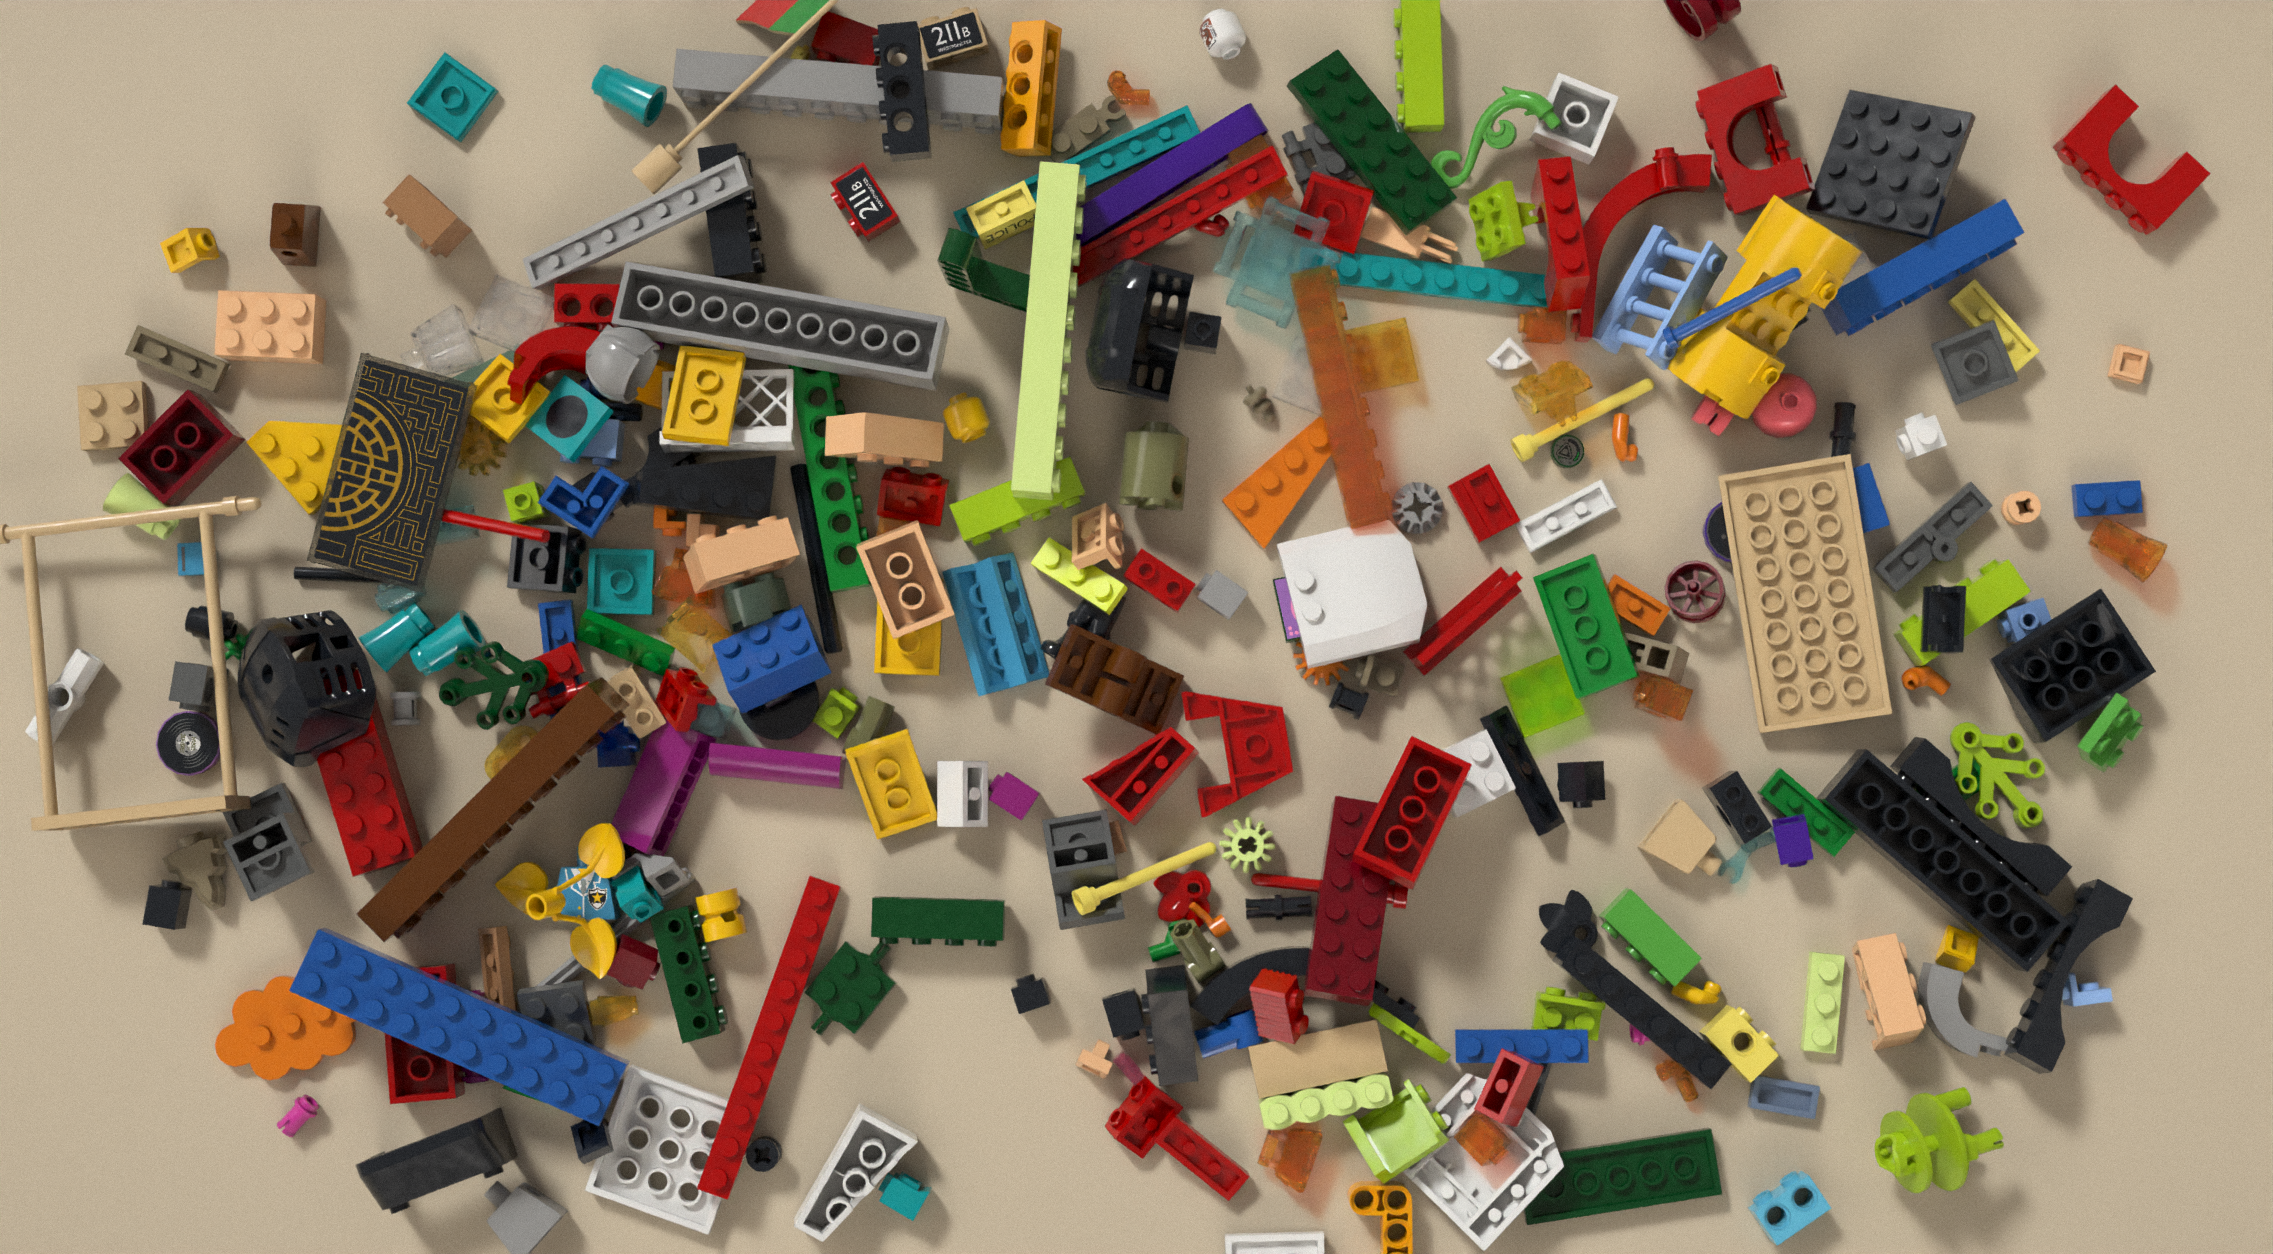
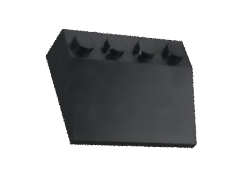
M2102 589L2093 592L1989 659L2017 718L2034 743L2049 741L2111 701L2116 693L2122 694L2156 672Z

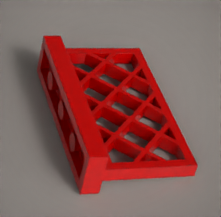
M1499 567L1424 632L1420 637L1419 643L1411 644L1402 653L1425 676L1522 592L1517 583L1523 577L1517 570L1508 575L1502 567Z

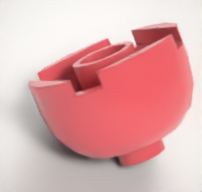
M1780 373L1777 382L1770 387L1752 412L1755 426L1764 434L1775 438L1792 437L1804 431L1813 421L1817 410L1815 392L1812 386L1802 377L1792 373Z

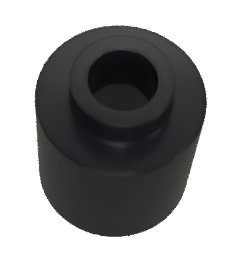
M207 606L191 607L185 620L186 632L192 633L193 637L210 640ZM221 610L224 641L225 639H233L237 633L238 621L234 619L233 612Z

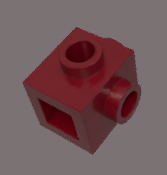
M622 934L617 943L615 958L606 975L617 979L625 987H636L643 990L647 981H653L660 969L661 963L657 962L658 949Z

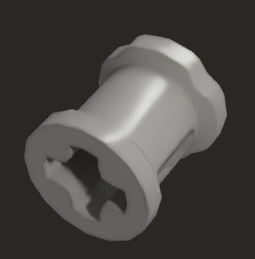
M420 692L390 693V698L394 699L392 726L420 725V719L417 718V698L420 697Z

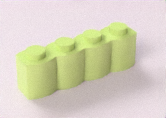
M1385 1072L1358 1077L1354 1080L1349 1079L1291 1093L1259 1099L1258 1103L1264 1128L1279 1130L1291 1126L1296 1121L1303 1123L1316 1122L1325 1118L1328 1114L1344 1116L1354 1113L1361 1107L1368 1109L1381 1108L1391 1103L1394 1099L1389 1077Z

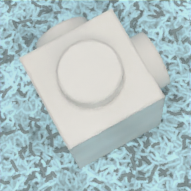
M1923 413L1904 419L1906 426L1895 430L1898 448L1905 455L1906 460L1947 445L1936 415L1927 418L1924 417Z

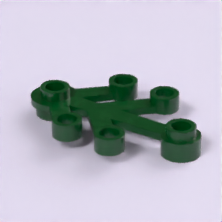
M491 641L481 648L482 658L470 647H465L456 652L454 661L459 668L468 669L471 667L487 679L465 683L460 678H452L441 685L439 698L445 705L457 706L470 696L493 691L486 709L479 712L476 717L477 724L484 730H489L499 723V712L511 687L520 686L514 702L504 708L503 717L508 723L516 724L525 718V708L532 692L543 689L549 678L548 668L543 662L533 659L523 662L504 650L503 646L497 641ZM490 648L495 652V656L491 654ZM463 654L467 656L468 662L464 659ZM499 661L514 673L505 674L490 663ZM512 709L517 713V717L513 715ZM485 715L490 718L491 723L486 720Z

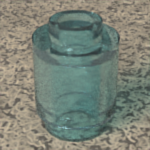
M420 577L416 586L391 579L378 585V593L374 596L379 608L383 612L388 611L393 615L402 609L408 608L413 603L420 602L421 597L427 595V592Z

